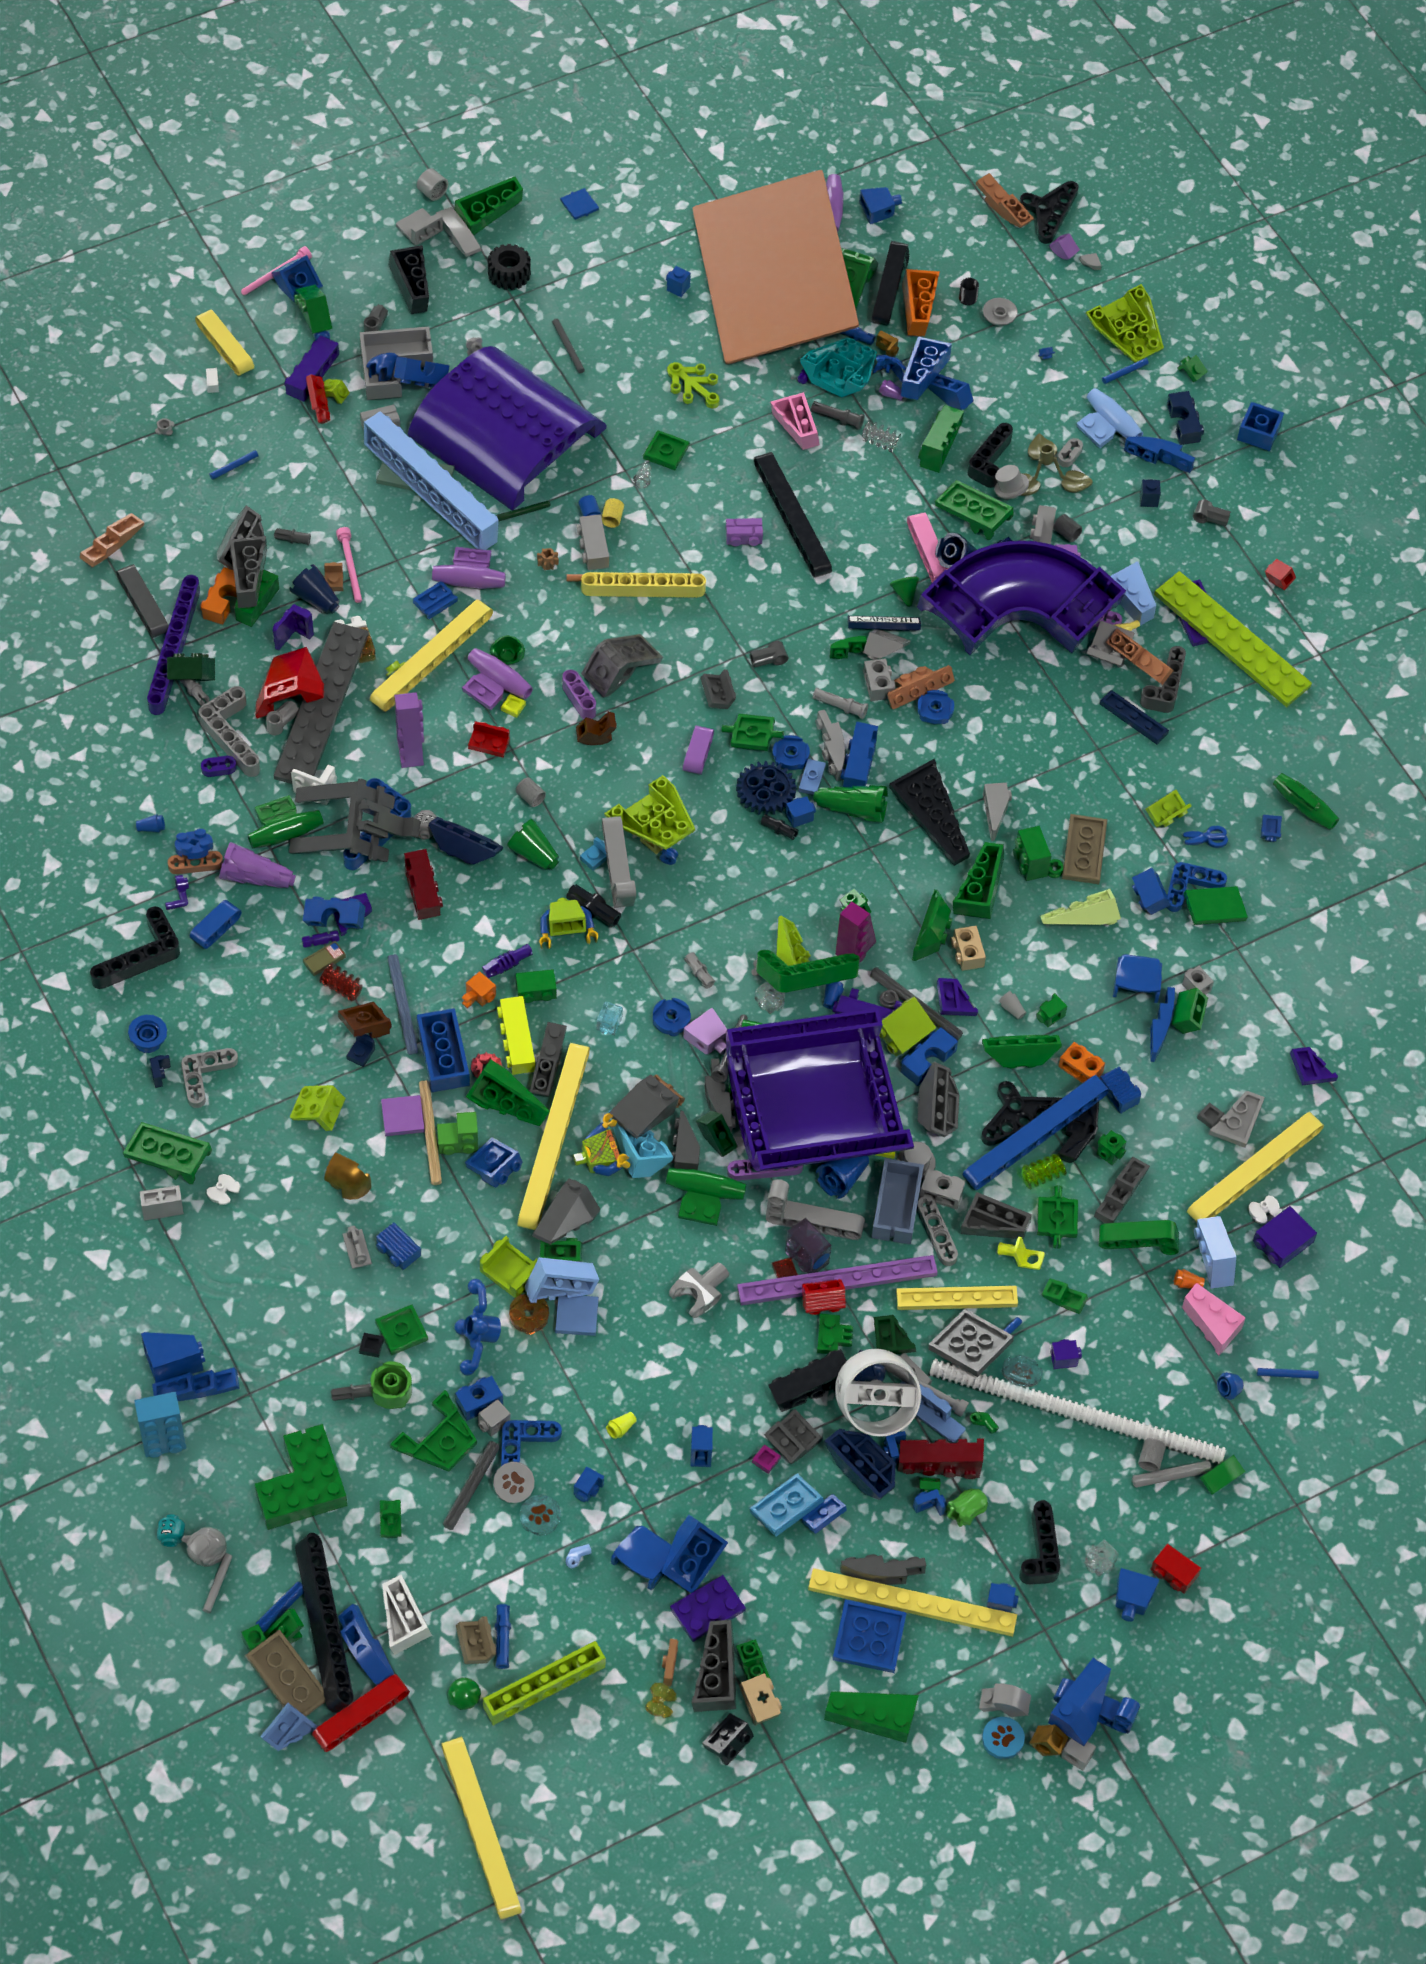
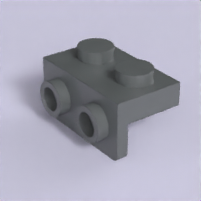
M724 669L720 675L703 674L701 676L708 706L728 709L736 699V693L734 692L728 670Z

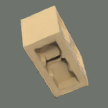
M977 926L954 929L951 945L952 948L956 949V962L960 964L962 971L983 968L986 956Z

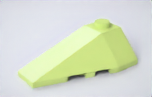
M1110 889L1087 896V901L1072 902L1067 909L1064 907L1058 908L1040 916L1043 924L1112 925L1121 919L1115 897Z

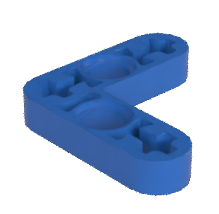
M1184 862L1177 863L1173 869L1167 894L1171 905L1166 908L1171 912L1181 910L1184 892L1188 883L1207 888L1225 887L1227 882L1226 874L1219 870ZM1180 870H1183L1182 878H1178ZM1202 873L1205 878L1198 879L1195 877V874ZM1180 884L1183 889L1176 890L1173 888V885ZM1174 896L1177 897L1176 905L1172 904Z
M510 1420L505 1422L502 1428L501 1466L509 1463V1460L520 1462L521 1442L558 1441L562 1435L561 1425L556 1421ZM511 1427L514 1428L513 1439H509ZM529 1427H535L538 1432L535 1435H529L526 1430ZM541 1428H544V1435H541ZM551 1428H555V1435H550ZM507 1446H515L517 1451L509 1454L505 1451Z

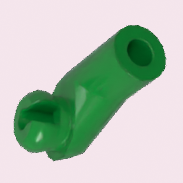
M973 1412L969 1417L971 1423L986 1426L991 1434L999 1429L988 1413Z

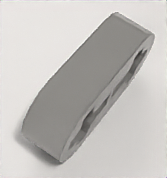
M1072 438L1065 444L1058 454L1057 461L1060 466L1070 467L1082 452V441Z

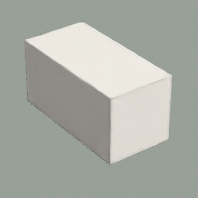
M217 368L206 369L208 393L219 392Z

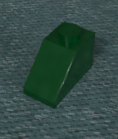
M710 1111L696 1120L703 1137L721 1157H724L738 1147L721 1113Z

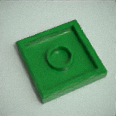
M657 430L643 454V459L675 471L689 448L690 442Z
M412 1304L375 1319V1323L381 1335L384 1336V1341L391 1355L429 1340Z

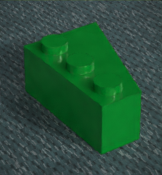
M316 285L295 289V304L299 306L312 334L333 329L326 295Z

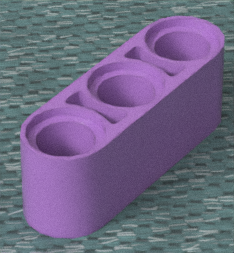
M566 670L562 677L564 692L582 719L586 717L593 719L596 716L595 698L577 671Z
M695 726L684 760L683 771L702 774L713 740L714 729Z

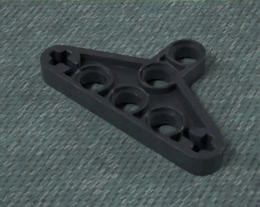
M1067 181L1043 197L1031 193H1023L1020 196V203L1025 209L1036 214L1038 239L1041 243L1049 244L1054 240L1078 194L1079 186L1076 182ZM1029 199L1031 203H1025L1023 200ZM1067 199L1069 202L1063 203L1060 200ZM1039 205H1045L1047 208L1042 209ZM1060 210V211H1062L1063 213H1062V214H1056L1054 211ZM1055 222L1057 225L1051 226L1048 223Z
M1001 1082L998 1086L997 1094L1003 1107L983 1129L981 1135L982 1142L987 1146H993L1005 1141L1025 1126L1020 1123V1119L1026 1118L1031 1122L1037 1117V1112L1046 1111L1049 1108L1048 1106L1051 1107L1062 1098L1024 1097L1019 1094L1012 1082ZM1007 1087L1010 1088L1012 1092L1010 1094H1004L1001 1092V1089ZM1012 1103H1018L1021 1106V1108L1018 1110H1014L1010 1107V1105ZM1005 1125H1009L1012 1127L1013 1130L1011 1132H1005L1003 1131L1002 1127ZM987 1134L994 1135V1137L991 1139L990 1136L987 1137Z

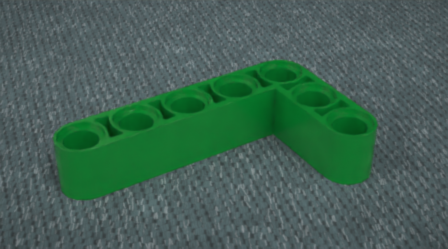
M760 950L757 953L756 972L774 989L787 993L856 978L858 976L860 957L849 953L788 966L774 952Z

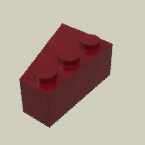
M427 849L404 853L405 875L418 920L441 916L440 908H443L441 896L438 897L437 892H439L438 884L433 878L434 871L432 865L430 866Z

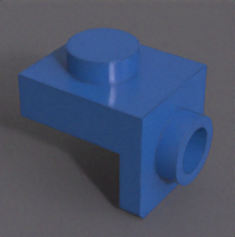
M1262 815L1260 838H1265V841L1276 842V839H1280L1282 816Z
M905 1431L885 1436L883 1450L896 1464L899 1461L897 1445L900 1444V1440H906Z
M937 1489L928 1493L921 1492L914 1498L913 1508L916 1513L933 1506L936 1507L940 1516L945 1512L946 1500L943 1495L939 1494Z

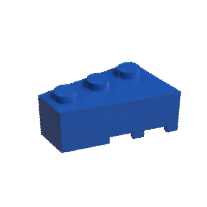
M856 722L853 739H850L848 746L850 753L846 754L844 764L847 766L846 769H842L841 779L844 780L843 787L866 786L876 748L878 726Z

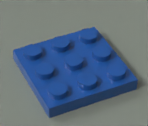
M845 1599L832 1660L895 1673L907 1612Z

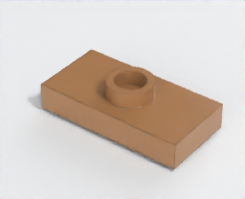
M670 1638L668 1655H663L662 1668H665L663 1686H672L678 1651V1639Z

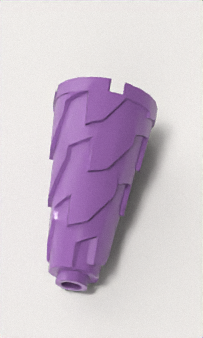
M232 842L229 843L219 879L277 888H289V886L294 885L296 875H293V871L272 862L269 858L255 854L252 850Z

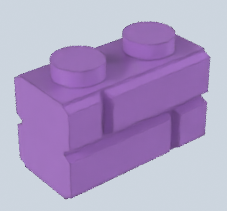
M762 518L726 519V545L739 546L741 544L756 546L762 544Z

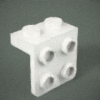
M327 765L320 778L293 769L291 772L293 791L295 793L297 787L336 784L337 780L335 767ZM330 800L314 801V802H316V803H323V804L327 805Z

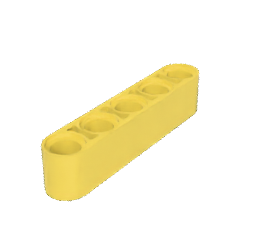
M210 309L195 317L199 329L237 376L254 369L251 357L213 310Z

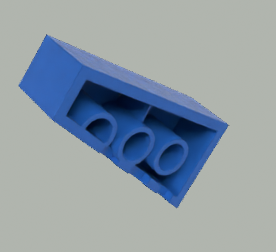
M923 337L917 338L902 380L901 397L915 400L920 398L950 360L952 343Z

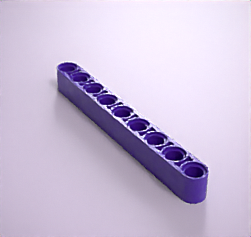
M187 575L182 581L147 696L148 708L153 715H160L166 709L174 680L167 679V657H173V654H182L200 595L199 579L195 575Z

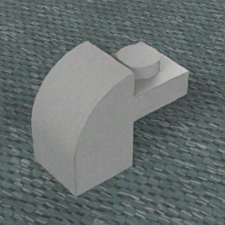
M997 1683L995 1688L982 1689L979 1709L983 1712L1001 1710L1009 1717L1028 1716L1031 1695L1019 1687Z

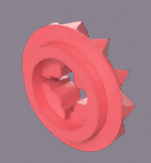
M485 1052L481 1055L478 1053L477 1057L473 1058L471 1064L473 1075L478 1078L483 1071V1064H487L490 1059L502 1066L500 1058L496 1057L494 1053L488 1054Z

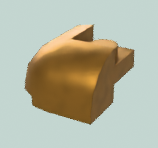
M335 1152L327 1166L324 1180L329 1182L335 1189H342V1198L349 1200L359 1199L365 1196L371 1189L370 1175L364 1174L358 1168L359 1164Z

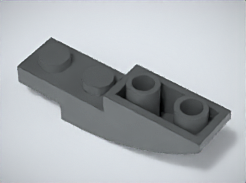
M547 1022L530 1088L532 1094L546 1097L550 1095L563 1050V1042L567 1030L566 1025Z
M711 1059V1076H705L704 1080L707 1103L710 1111L723 1115L732 1133V1128L736 1126L735 1116L731 1117V1111H734L733 1099L730 1100V1093L725 1092V1084L717 1082L712 1078V1072L719 1065V1059Z
M871 1554L865 1556V1558H846L841 1561L840 1572L846 1576L885 1585L906 1584L907 1576L925 1574L926 1561L925 1558L910 1557L903 1561L893 1559L884 1563L882 1555Z

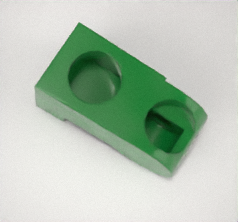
M259 1624L241 1632V1638L249 1652L266 1640Z

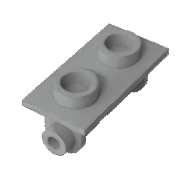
M350 1226L347 1233L343 1234L352 1269L371 1265L372 1262L362 1229L359 1230L356 1226Z

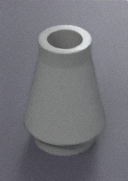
M1009 991L1000 998L1001 1007L1018 1020L1027 1013L1015 993L1013 994Z

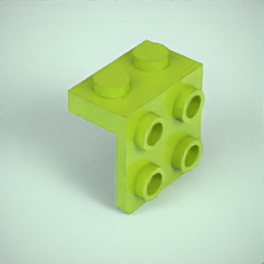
M333 1085L304 1086L300 1091L290 1118L292 1120H316L325 1131H332L346 1098Z

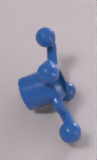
M477 1278L469 1281L468 1290L472 1294H478L479 1305L475 1306L473 1314L466 1319L458 1320L454 1326L458 1334L465 1335L470 1340V1346L474 1349L472 1361L468 1359L460 1364V1371L466 1376L472 1375L479 1366L483 1351V1345L480 1341L495 1343L501 1333L500 1319L495 1316L483 1315V1312L487 1309L486 1288L482 1281Z

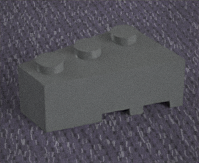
M976 1192L961 1226V1234L1012 1239L1022 1237L1024 1239L1031 1223L1032 1214Z

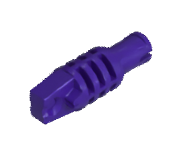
M526 944L515 951L509 950L507 953H503L497 958L495 957L482 967L484 975L487 978H491L512 969L513 966L515 967L519 964V961L533 955L531 947Z

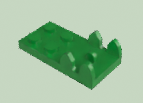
M958 480L935 500L936 507L969 522L971 530L975 534L981 528L987 540H991L994 537V531L1005 520H1011L1014 515L1012 506Z
M141 1122L125 1148L123 1155L125 1158L166 1170L168 1175L175 1180L181 1175L187 1183L193 1184L196 1172L205 1157L211 1154L212 1148L208 1142Z

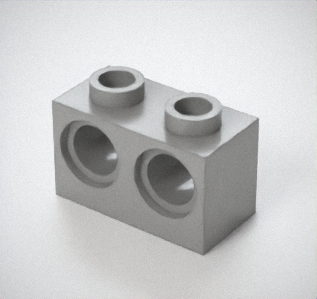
M886 659L864 661L863 673L870 701L888 699L887 693L895 690V682L890 677L892 676L891 666L887 665Z

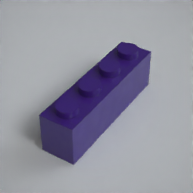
M320 335L317 341L312 343L308 353L303 355L299 365L295 366L290 377L286 378L284 383L286 394L305 402L309 396L306 376L312 374L323 377L339 356V343Z

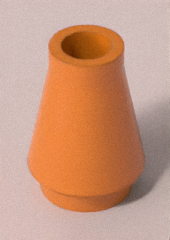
M1178 1269L1174 1277V1285H1177L1178 1288L1192 1289L1196 1283L1203 1287L1205 1278L1199 1277L1185 1269Z

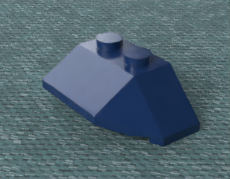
M436 817L429 823V827L440 850L445 851L449 856L462 859L467 864L474 865L494 857L503 850V846L451 821H445L440 817Z
M838 1429L824 1440L836 1465L863 1494L880 1500L895 1488L896 1463L868 1434Z

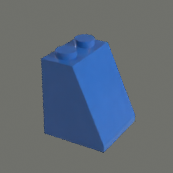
M141 1333L144 1352L155 1383L187 1373L194 1374L203 1371L202 1363L205 1362L204 1351L201 1342H196L194 1335Z

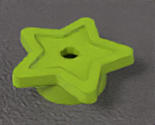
M397 660L386 668L388 672L386 676L405 664V661L400 664Z

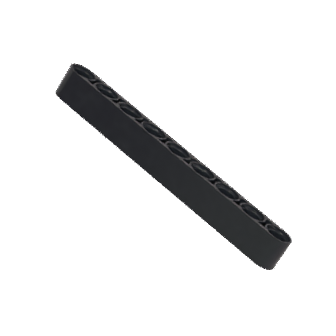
M772 452L755 456L754 464L812 576L816 578L832 573L830 560Z
M309 1533L296 1544L295 1551L326 1705L331 1712L338 1713L353 1702L354 1695L322 1540L316 1533Z

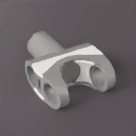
M718 1262L703 1275L694 1268H691L674 1283L669 1291V1296L672 1299L686 1294L695 1297L697 1301L689 1311V1315L692 1318H697L709 1311L721 1299L722 1294L716 1287L729 1277V1272L723 1264Z

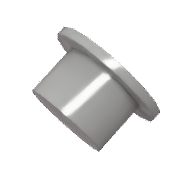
M1015 465L1004 466L996 472L997 484L995 485V493L1002 499L1020 496L1029 487L1027 476L1021 474Z
M915 1141L913 1142L914 1149L900 1151L897 1160L924 1164L923 1180L928 1169L932 1171L935 1169L936 1159L925 1143Z

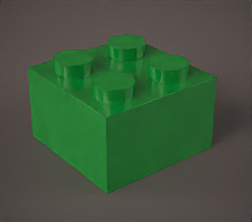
M1040 825L1018 830L1013 855L1015 860L1018 859L1021 875H1024L1026 881L1048 877L1052 856Z

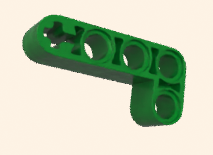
M1171 1220L1105 1223L1099 1226V1247L1103 1249L1159 1246L1161 1252L1165 1255H1176L1179 1253V1231L1176 1223Z

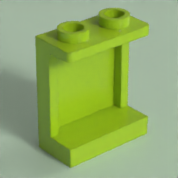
M914 996L904 1001L900 1007L881 1020L883 1026L879 1037L886 1042L889 1052L898 1056L936 1029V1026Z
M505 1236L502 1240L496 1241L489 1253H485L479 1261L480 1272L517 1299L525 1291L524 1286L538 1259L536 1258L532 1261L509 1243V1238Z

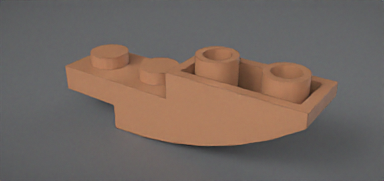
M990 173L977 180L976 185L986 196L985 201L1005 220L1021 228L1034 219L1013 194L1008 195Z
M1118 628L1106 642L1162 685L1174 671Z

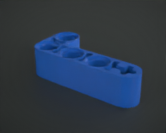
M1067 1678L1061 1680L1053 1697L1057 1703L1074 1683L1073 1680ZM1104 1695L1098 1722L1121 1733L1128 1734L1138 1715L1140 1704L1128 1697H1124L1121 1702H1118Z

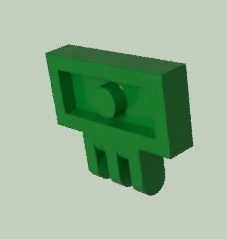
M820 1313L817 1353L828 1354L833 1350L838 1351V1346L851 1347L853 1334L850 1332H853V1326L841 1325L840 1315Z

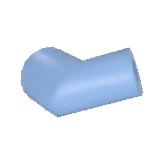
M586 1544L572 1548L566 1557V1565L569 1568L577 1567L582 1556L592 1554L590 1545Z

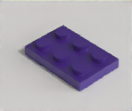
M724 1575L672 1604L670 1610L691 1641L694 1642L707 1634L710 1621L731 1620L745 1612L746 1607Z

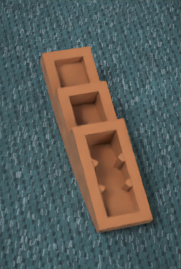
M130 513L108 526L106 533L94 539L91 547L80 552V559L92 567L96 566L131 539L144 526L145 522Z

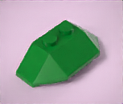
M936 889L933 891L913 950V961L938 952L941 944L945 945L948 936L945 933L946 929L950 930L953 919L950 918L951 910Z
M1019 1035L982 1039L984 1051L1001 1066L1010 1069L1021 1066L1029 1068L1041 1066L1062 1047L1059 1035Z

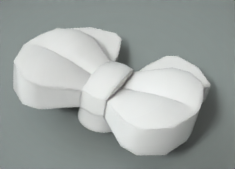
M219 1175L216 1186L207 1189V1197L211 1201L219 1203V1205H226L230 1203V1198L226 1191L239 1193V1182H235L229 1175Z
M1269 1195L1261 1203L1251 1202L1248 1207L1249 1214L1259 1224H1266L1268 1222L1266 1213L1269 1212L1273 1217H1276L1282 1212V1209H1279L1280 1206L1277 1199Z

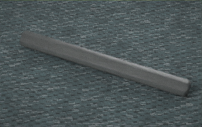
M878 967L871 971L870 976L888 990L895 991L901 1000L906 1001L915 996ZM915 996L934 1025L938 1028L942 1027L957 1041L962 1037L963 1032Z

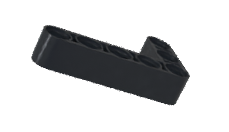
M891 241L872 314V322L885 325L890 323L903 268L907 269L909 262L908 244Z
M150 907L146 912L148 927L155 941L93 966L90 970L92 985L95 988L104 989L179 957L180 947L178 938L160 907Z

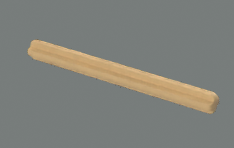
M428 1080L419 1082L430 1178L432 1185H440L442 1178L430 1083Z

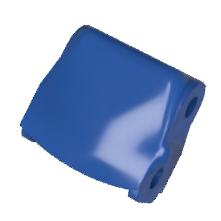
M1123 954L1121 957H1118L1113 997H1117L1118 987L1136 992H1155L1154 1003H1158L1162 980V963H1160V960Z
M636 1526L614 1551L611 1557V1564L615 1565L621 1561L633 1572L650 1579L648 1581V1589L653 1590L664 1575L661 1572L671 1544L646 1527Z

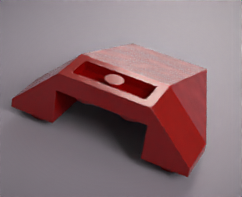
M307 647L273 657L256 701L255 717L257 719L267 716L269 712L274 711V702L299 694L302 695L307 703L324 698V683Z

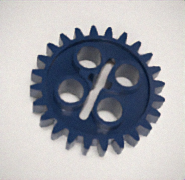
M758 761L756 767L750 764V769L745 767L744 773L740 772V777L737 778V797L740 798V803H745V808L751 807V812L758 810V815L762 811H765L767 815L769 811L775 815L776 810L782 813L783 807L786 808V803L793 801V798L796 797L797 785H795L796 780L792 779L793 774H787L788 768L782 770V764L776 767L774 762L768 765L767 761H765L764 765H761Z

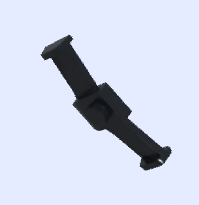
M1099 1102L1068 1124L1065 1135L1070 1136V1138L1057 1153V1159L1068 1163L1076 1161L1088 1143L1095 1138L1099 1128Z

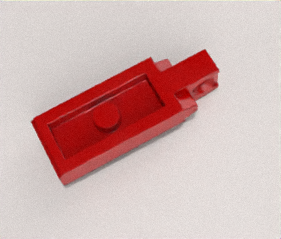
M312 374L306 376L312 410L316 411L318 423L324 424L330 421V412L323 378Z

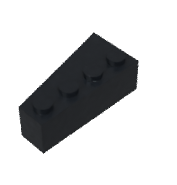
M423 245L390 251L389 267L411 314L427 312L429 291L426 280Z
M833 1350L820 1360L815 1359L803 1368L794 1369L783 1378L778 1377L774 1379L768 1386L780 1411L783 1412L807 1402V1398L818 1399L823 1397L825 1391L834 1390L835 1392L837 1376L847 1361L842 1350Z

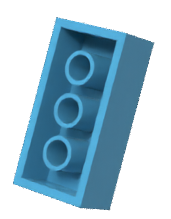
M176 1391L134 1400L145 1457L155 1458L165 1453H179L186 1449Z

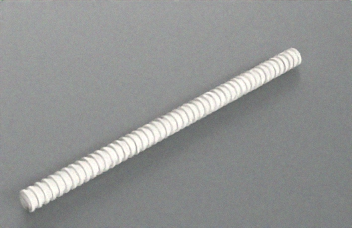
M935 1359L929 1374L932 1377L936 1375V1378L942 1377V1380L948 1379V1382L961 1383V1386L965 1384L967 1385L966 1387L969 1388L971 1386L974 1390L978 1388L979 1391L984 1390L985 1393L991 1392V1395L997 1394V1397L1001 1395L1004 1399L1006 1397L1009 1398L1010 1401L1012 1399L1017 1403L1020 1401L1023 1405L1027 1403V1406L1040 1407V1410L1046 1409V1412L1050 1410L1052 1414H1055V1412L1059 1416L1063 1414L1065 1418L1067 1416L1072 1420L1076 1418L1078 1422L1079 1420H1082V1423L1089 1422V1425L1095 1424V1427L1101 1426V1429L1105 1427L1108 1431L1110 1429L1113 1430L1114 1433L1118 1431L1119 1434L1122 1435L1124 1433L1127 1437L1131 1435L1132 1438L1137 1437L1138 1440L1144 1439V1441L1149 1438L1162 1441L1170 1450L1173 1448L1176 1452L1180 1450L1181 1453L1186 1452L1187 1455L1193 1454V1457L1199 1456V1459L1206 1458V1461L1212 1460V1463L1216 1461L1218 1465L1223 1462L1225 1456V1447L1219 1448V1445L1213 1446V1443L1209 1445L1206 1441L1202 1443L1200 1439L1198 1441L1194 1440L1195 1438L1193 1437L1189 1439L1187 1435L1185 1437L1182 1434L1176 1435V1432L1170 1433V1430L1163 1431L1164 1428L1160 1430L1157 1429V1426L1151 1427V1424L1147 1426L1144 1422L1142 1424L1139 1423L1138 1420L1134 1422L1133 1419L1128 1420L1127 1417L1121 1418V1415L1114 1416L1115 1413L1108 1414V1411L1102 1412V1409L1098 1411L1095 1407L1093 1409L1090 1408L1089 1405L1085 1407L1084 1404L1081 1403L1079 1405L1076 1401L1072 1403V1400L1066 1401V1398L1059 1399V1396L1053 1397V1394L1049 1396L1046 1392L1044 1394L1041 1393L1040 1390L1036 1392L1035 1389L1030 1390L1029 1387L1023 1388V1385L1017 1386V1383L1011 1384V1381L1004 1382V1379L1000 1381L998 1377L994 1379L991 1375L987 1377L986 1374H980L976 1377L964 1369L956 1367L955 1364L951 1366L949 1362L945 1364L944 1361L938 1362V1359Z

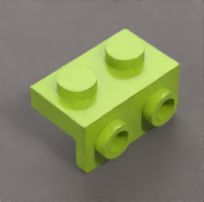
M1175 789L1145 810L1156 827L1161 825L1167 827L1174 822V817L1178 816V818H1181L1187 814V809L1191 807V804L1186 805Z

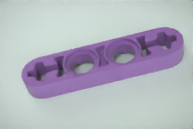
M749 1159L736 1160L729 1163L727 1174L729 1178L737 1181L800 1174L803 1170V1165L797 1166V1168H780L777 1171L753 1172L750 1169L752 1164ZM734 1168H737L739 1173H735V1171H733Z

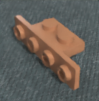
M947 665L939 670L932 671L926 666H921L913 672L901 675L894 680L897 689L887 693L890 708L896 709L920 698L930 690H937L953 683L952 667Z

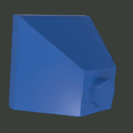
M307 255L271 272L279 288L293 302H295V289L316 285L318 288L323 286Z

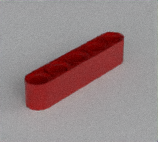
M394 1674L318 1726L313 1731L312 1736L322 1749L328 1752L406 1698L410 1690L400 1677Z

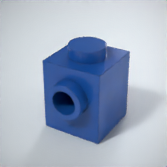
M675 266L666 276L667 291L682 297L690 287L691 273Z
M807 796L796 798L786 803L785 814L792 827H797L814 820L816 809L813 802H810Z
M991 1583L987 1608L1011 1613L1012 1608H1017L1019 1596L1015 1595L1016 1588L1006 1583Z

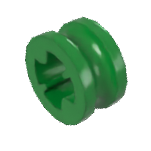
M1051 860L1048 872L1049 877L1059 878L1062 875L1064 865L1060 860Z

